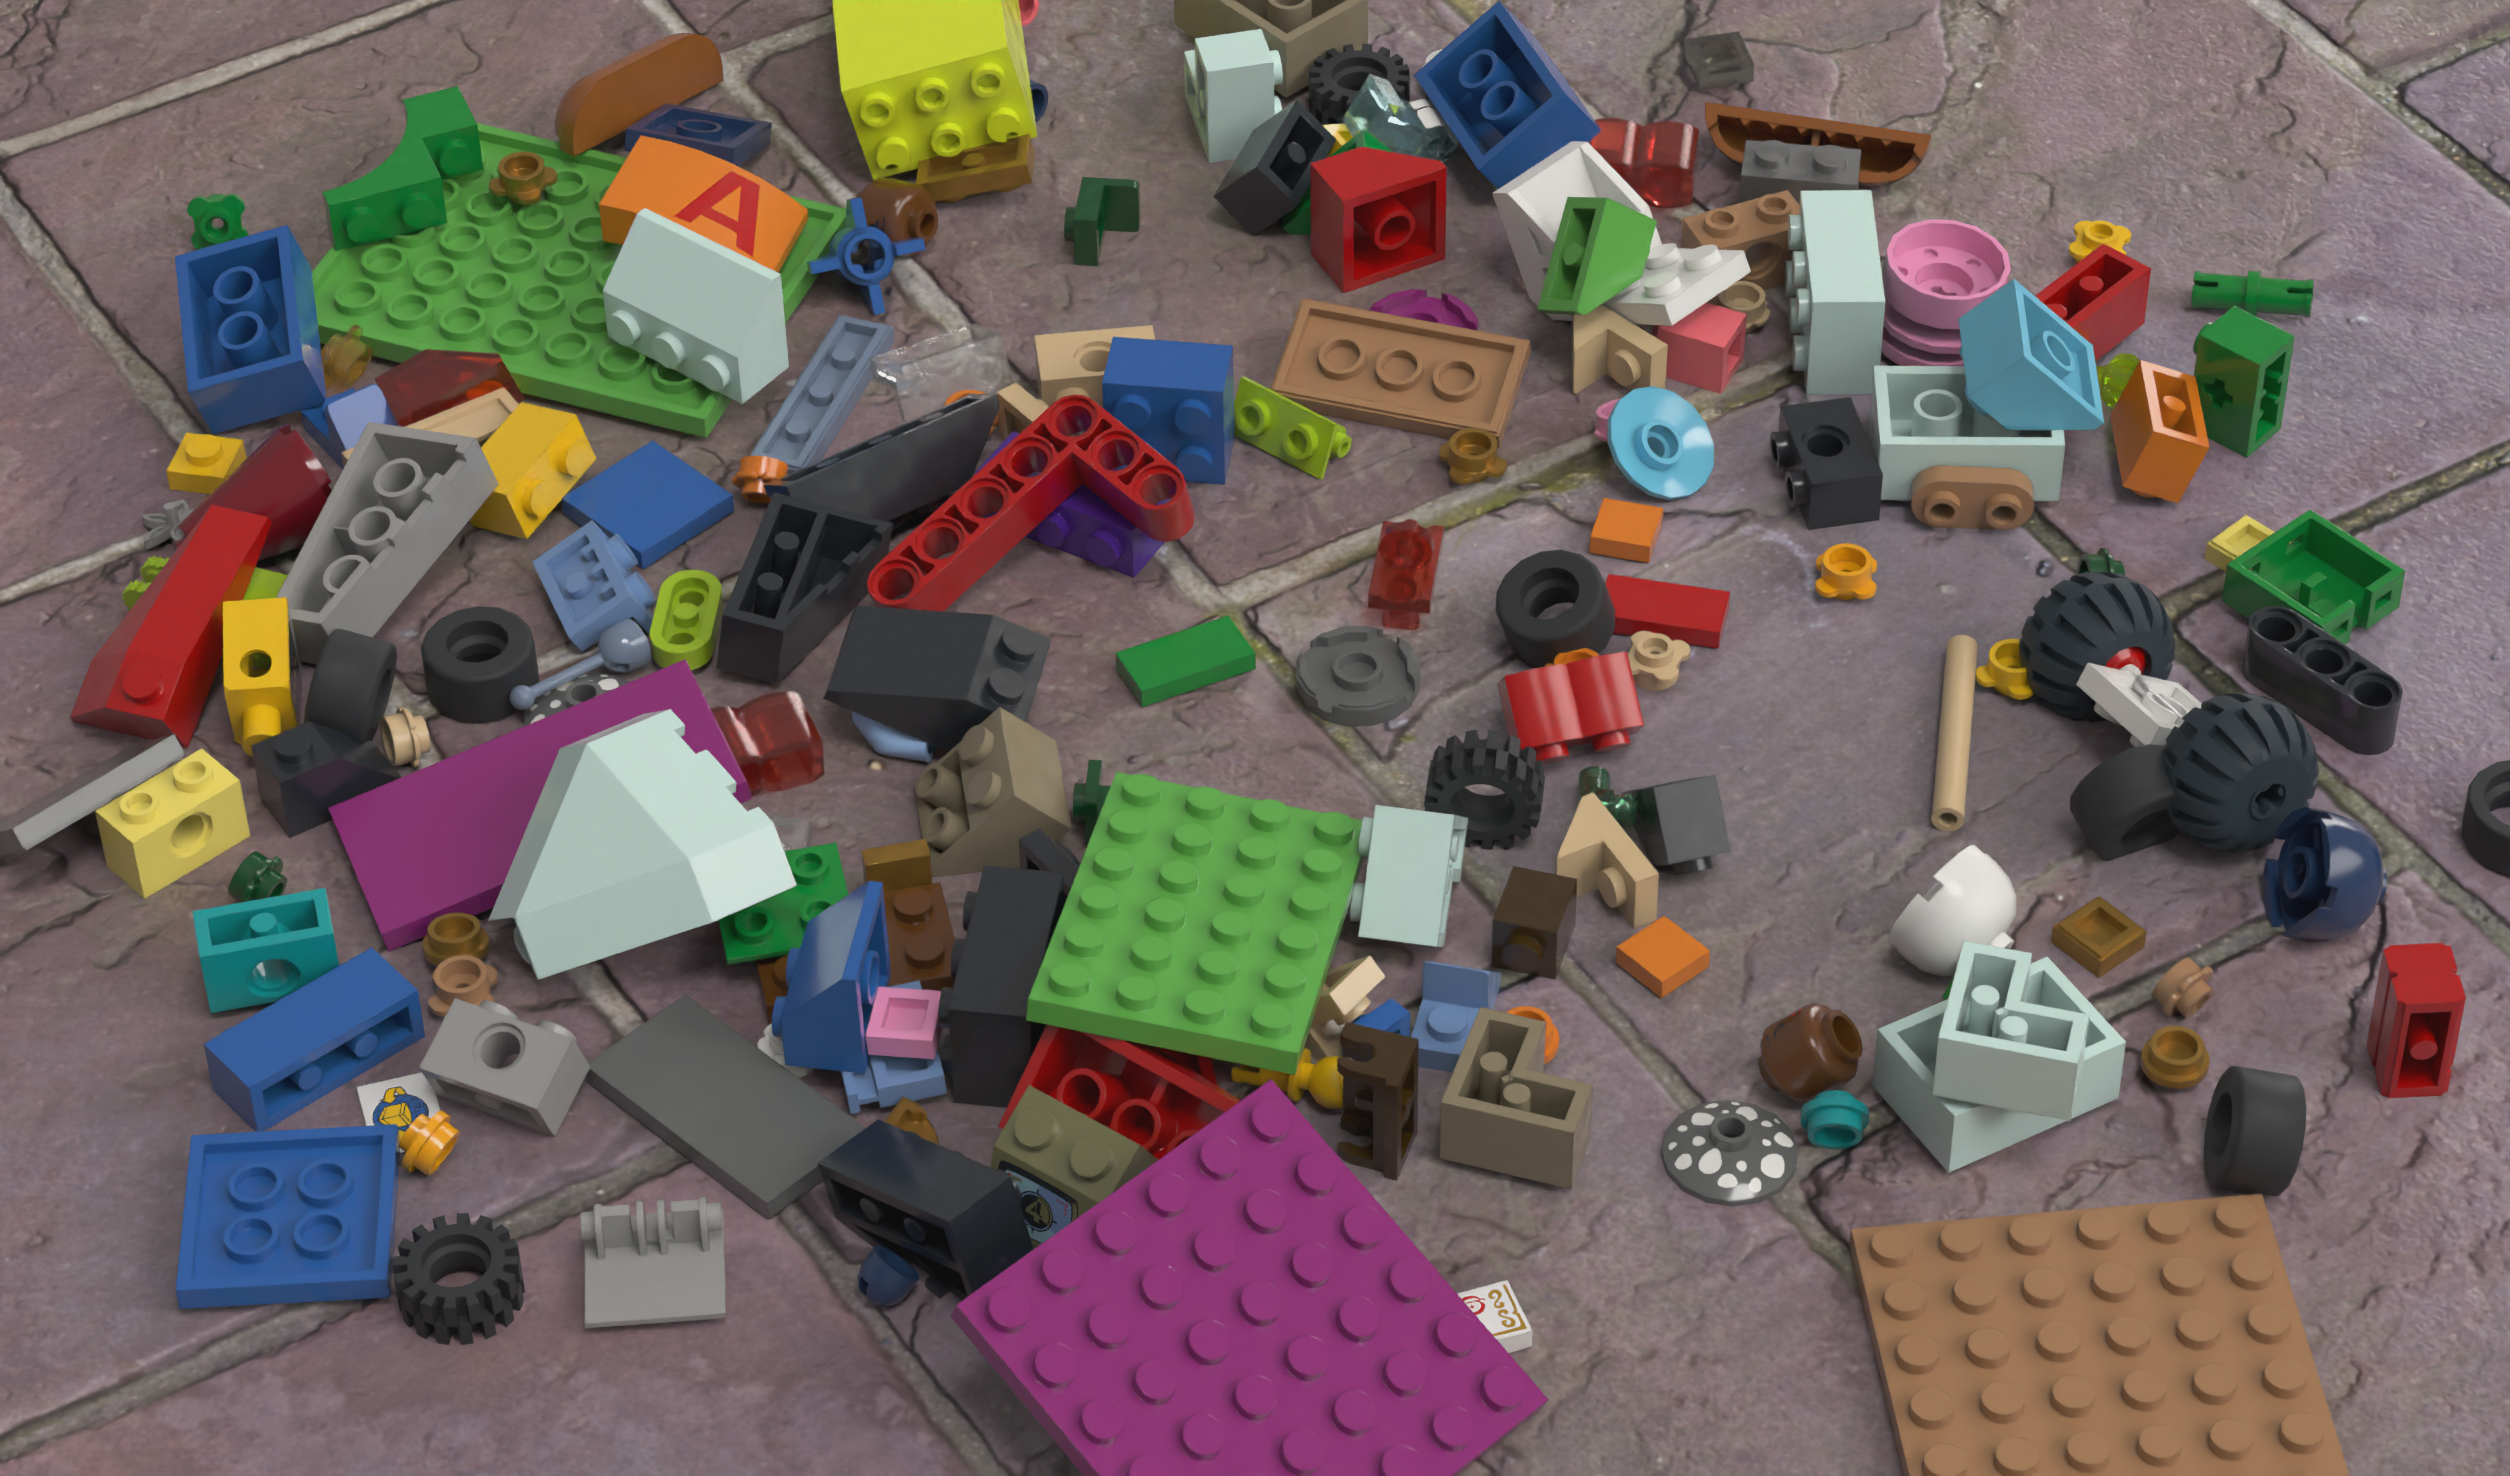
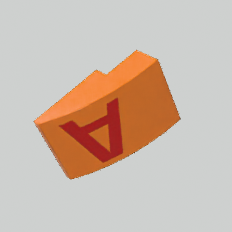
M642 135L599 203L603 241L623 245L637 213L646 208L778 273L809 220L808 209L760 177L705 152L670 141Z

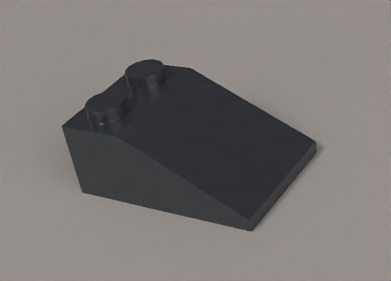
M856 606L823 699L946 751H950L962 741L968 730L973 726L980 725L999 707L1027 722L1052 639L991 614Z

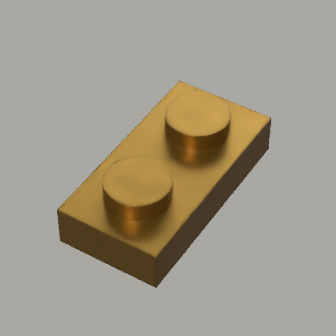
M1030 134L1009 138L1007 142H993L965 149L953 157L937 156L921 160L918 163L916 184H920L930 191L935 202L941 201L944 203L956 202L967 195L994 190L997 192H1010L1022 185L1031 184L1033 181L1035 150Z

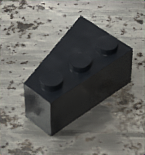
M774 492L722 615L716 668L777 684L869 593L867 581L870 572L889 554L893 523Z
M878 1119L817 1163L836 1219L872 1247L875 1245L885 1247L900 1257H906L930 1275L925 1279V1288L940 1299L951 1291L963 1301L1034 1250L1020 1207L1022 1195L1019 1187L1010 1175L1000 1169L995 1170L967 1158L956 1150H949L923 1139L912 1131L907 1132Z

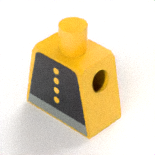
M287 597L223 602L224 694L235 742L241 744L244 752L252 757L251 745L300 725L303 671ZM254 653L266 654L272 661L271 668L253 670Z

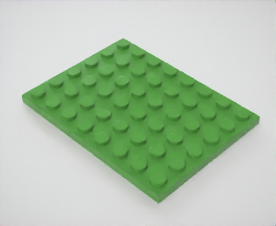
M477 123L483 170L442 180L447 215L446 224L335 251L334 246H332L312 271L319 339L322 344L461 378L464 377L466 372L472 371L516 382V385H519V391L524 394L705 438L733 400L717 391L710 390L705 385L673 369L666 368L659 362L608 337L603 289L623 245L603 241L599 203L627 159L626 157L588 149L576 156H571L560 149L559 142ZM515 152L535 153L543 159L545 167H551L556 170L557 182L554 185L547 186L542 191L541 199L534 204L515 203L506 195L495 196L489 190V182L499 177L498 165L505 156ZM790 196L808 209L809 220L779 271L782 282L785 323L820 274H809L807 262L828 255L830 243L834 236L846 227V208Z

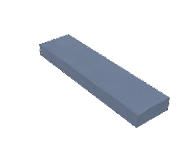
M838 315L749 456H766L781 460L788 465L787 475L822 460L893 346V326Z

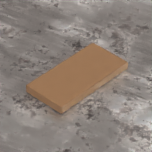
M1302 298L1270 389L1317 414L1450 439L1453 434L1462 429H1483L1495 436L1497 448H1500L1531 354L1530 340Z

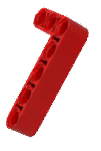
M1075 394L1062 397L1047 408L873 568L867 581L869 594L875 607L945 611L1082 484L1148 537L1162 542L1178 540L1189 532L1195 520V512L1184 476L1175 465L1092 399L1084 395ZM1084 432L1083 434H1081V435H1079V436L1071 437L1072 435H1074V434H1076V433ZM1128 465L1124 469L1112 471L1119 466ZM1041 472L1036 476L1027 477L1032 473ZM1171 499L1165 504L1154 505L1161 500ZM998 512L991 517L982 518L989 513ZM953 552L952 555L946 558L938 559L944 554ZM909 593L902 599L893 600L901 594Z

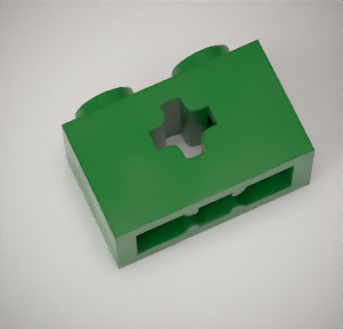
M2236 306L2229 309L2214 323L2208 322L2199 331L2193 345V352L2196 355L2194 376L2196 377L2207 437L2247 458L2281 429L2295 336Z

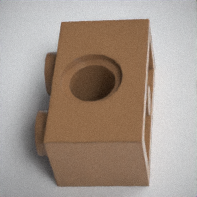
M1786 190L1682 218L1681 248L1695 249L1704 245H1716L1718 250H1743L1751 272L1738 281L1752 282L1760 286L1764 291L1785 285V262L1792 261V253L1796 251L1789 250L1788 217L1789 215H1799L1800 205L1790 192ZM1718 295L1709 300L1708 303H1718Z

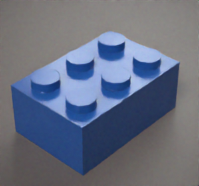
M1500 1L1495 3L1414 74L1475 166L1498 189L1570 142H1589L1602 131L1536 37Z
M288 225L175 256L188 393L213 434L324 403L326 400V390L312 270Z

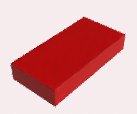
M1608 574L1605 584L1615 608V630L1613 633L1632 636L1640 631H1650L1663 634L1672 641L1682 640L1690 645L1719 649L1730 607V591Z

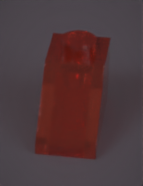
M425 349L374 379L382 390L389 407L401 427H406L502 387L507 390L517 403L525 400L498 353Z

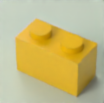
M521 402L481 447L499 485L471 517L470 522L472 526L524 539L530 537L596 460V456L576 414Z

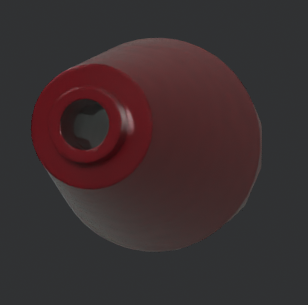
M285 424L275 430L177 526L182 538L173 544L177 550L209 507L216 505L266 516L272 521L257 562L302 548L332 492L328 485L332 481L301 435L296 430L291 431L290 425Z

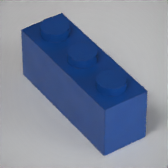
M371 947L204 1043L212 1089L255 1132L265 1131L424 1038L425 1031L418 990Z

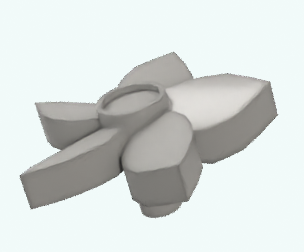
M184 499L166 503L163 506L165 514L152 513L141 515L143 524L152 529L144 539L146 549L157 546L167 539L172 540L173 544L182 538L177 526L194 510L189 508Z

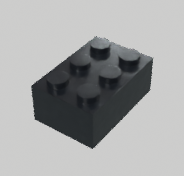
M984 865L978 891H968L966 894L963 909V930L967 931L966 939H955L951 955V978L955 979L953 987L942 988L938 1010L939 1027L949 1028V1034H946L943 1044L942 1069L944 1074L952 1075L954 1103L1007 1108L1041 1038L1046 1024L1026 1020L1028 998L1065 905L1064 876L1062 872Z

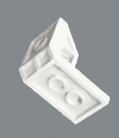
M1570 142L1492 193L1529 298L1537 306L1567 197L1609 198L1653 219L1648 204L1588 142ZM1655 226L1650 253L1646 260L1642 278L1602 305L1633 324L1672 326L1749 274L1751 270L1743 250H1718L1716 245H1704L1695 249L1677 248V245L1674 243L1662 244ZM1547 314L1552 320L1572 321V315Z

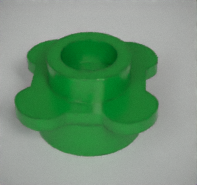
M213 194L206 198L196 196L189 202L187 212L194 220L195 231L191 236V242L195 248L199 250L249 236L248 231L242 226V213L245 210V203L242 198L235 194ZM219 218L224 224L221 227H216L212 221Z

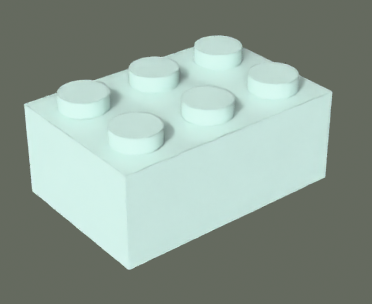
M1800 191L1799 215H1789L1788 248L1789 250L1796 251L1792 253V261L1785 262L1786 296H1796V298L1789 299V332L1800 333V335L1793 336V370L1804 371L1806 395L1871 394L1873 367L1880 366L1885 312V295L1872 191Z
M1964 366L1873 367L1869 426L1871 447L1883 473L1881 500L1911 501V484L1916 475L1929 467L1947 465L2018 470L2025 474L2032 482L2034 501H2059L2065 452L2063 430H2007L1989 414L1986 416L1979 414L1970 405L1964 393L1966 385Z
M2048 957L2031 963L2026 1003L2089 1014L2082 1074L2071 1119L2118 1099L2126 1041ZM1947 999L1877 1029L1872 1086L1945 1170L1950 1173L2059 1125L2066 1120L1932 1095L1938 1037L1948 1002Z

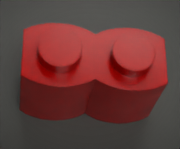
M1627 652L1600 655L1567 664L1521 671L1504 676L1497 684L1508 735L1521 739L1519 751L1528 746L1536 751L1535 761L1542 760L1543 765L1570 757L1568 748L1573 746L1592 744L1594 753L1609 752L1631 745L1629 735L1636 734L1644 726Z

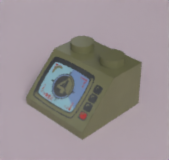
M1029 1085L994 1144L991 1168L1006 1172L1019 1187L1022 1195L1020 1207L1035 1249L1154 1164L1158 1159L1136 1142Z

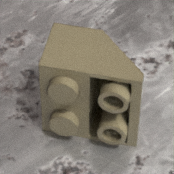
M1001 707L994 711L980 725L973 726L968 730L962 741L937 763L926 767L920 777L914 782L922 839L927 841L931 858V872L935 877L983 872L984 865L1020 868V838L1041 829L1056 843L1072 829L1056 740Z

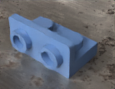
M591 520L532 561L569 639L581 651L597 642L601 634L610 626L627 618L634 617L647 633H650L654 615L650 606L657 602V598L644 578L637 571L632 572L631 568L637 565L638 561L619 534L608 538L595 522Z

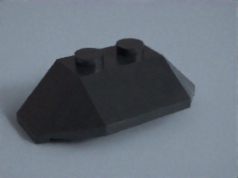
M969 394L948 405L764 484L767 496L772 498L775 492L893 523V530L900 526L899 516L915 509L918 514L937 510L950 498V493L959 490L973 477L1000 408L997 395Z

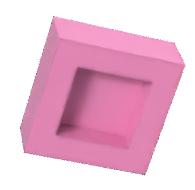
M878 987L865 1035L868 1055L935 1059L942 1032V1027H939L938 1023L941 991Z

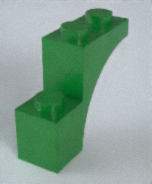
M458 86L403 99L407 126L404 136L395 151L382 164L363 177L343 186L322 192L329 238L335 251L447 223L442 180L483 170L478 125Z

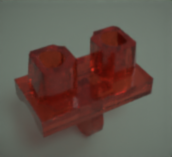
M1406 519L1403 522L1396 523L1383 521L1368 593V608L1382 609V625L1384 627L1417 630L1420 627L1422 613L1430 614L1444 543V526L1433 525L1425 529L1413 519Z

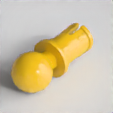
M1304 1048L1296 1075L1244 1064L1241 1065V1068H1232L1233 1082L1262 1086L1272 1079L1281 1091L1287 1092L1289 1100L1299 1101L1305 1090H1309L1318 1104L1331 1109L1343 1108V1076L1337 1071V1059L1342 1056H1327L1320 1059L1316 1064H1312L1310 1049Z

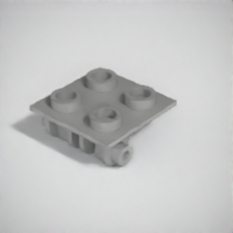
M701 1196L699 1200L671 1201V1213L666 1211L665 1199L657 1200V1214H646L644 1201H636V1215L630 1214L629 1205L602 1206V1204H594V1211L581 1212L582 1239L585 1240V1328L726 1318L724 1211L721 1202L708 1203L707 1196Z

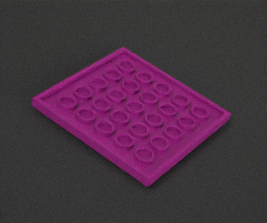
M1272 1079L958 1303L950 1316L1083 1476H1457L1539 1412L1549 1400Z

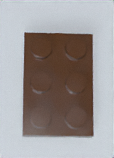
M937 882L883 891L891 966V978L888 987L919 980L922 990L942 991L943 987H953L955 979L951 978V955L955 937L941 883ZM788 955L754 960L768 1025L772 1023L776 998L778 996L786 997L789 988L786 984Z

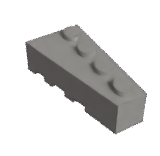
M373 422L367 423L276 597H287L300 662L317 664L325 642L334 629H344L373 637L499 485L476 438Z

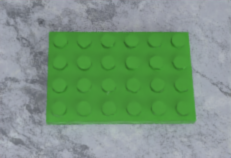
M1116 772L1029 995L1026 1020L1296 1075L1352 898L1353 889L1364 857L1359 855V838L1363 821L1352 819L1338 812L1322 813L1287 806L1280 801L1272 799L1256 800L1226 794L1212 787H1191L1161 781L1146 774L1130 775Z

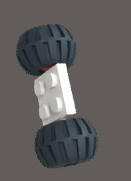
M2086 572L2074 575L2070 580L2061 581L2050 589L2051 594L2047 598L2042 596L2033 607L2035 613L2033 616L2027 617L2021 632L2019 657L2021 668L2025 667L2027 670V678L2034 697L2042 706L2072 720L2079 721L2088 718L2091 723L2108 720L2121 725L2132 734L2129 741L2135 747L2149 744L2165 746V749L2162 751L2163 764L2169 783L2175 792V798L2171 803V807L2166 809V812L2172 822L2185 836L2210 849L2224 852H2249L2252 849L2257 850L2272 844L2278 827L2287 816L2295 810L2309 807L2308 799L2314 797L2318 783L2319 767L2315 744L2304 724L2289 708L2265 696L2251 693H2227L2201 703L2179 683L2167 681L2173 666L2172 661L2175 657V639L2172 623L2157 596L2145 585L2124 575L2112 572Z

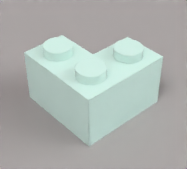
M1262 29L1195 38V50L1184 51L1185 98L1208 162L1234 160L1239 155L1252 131L1282 110L1279 97L1274 96V85L1282 84L1283 82L1278 50H1269Z
M1375 805L1374 818L1364 817L1359 838V855L1369 857L1365 883H1355L1350 908V921L1360 923L1358 937L1434 947L1445 946L1453 882H1460L1468 825L1467 817Z
M1963 941L1938 1037L1932 1095L2071 1121L2082 1074L2089 1014L2026 1003L2032 953Z

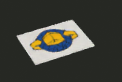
M422 1072L357 1087L366 1126L397 1124L400 1140L420 1114L423 1113L431 1119L440 1111L436 1093Z

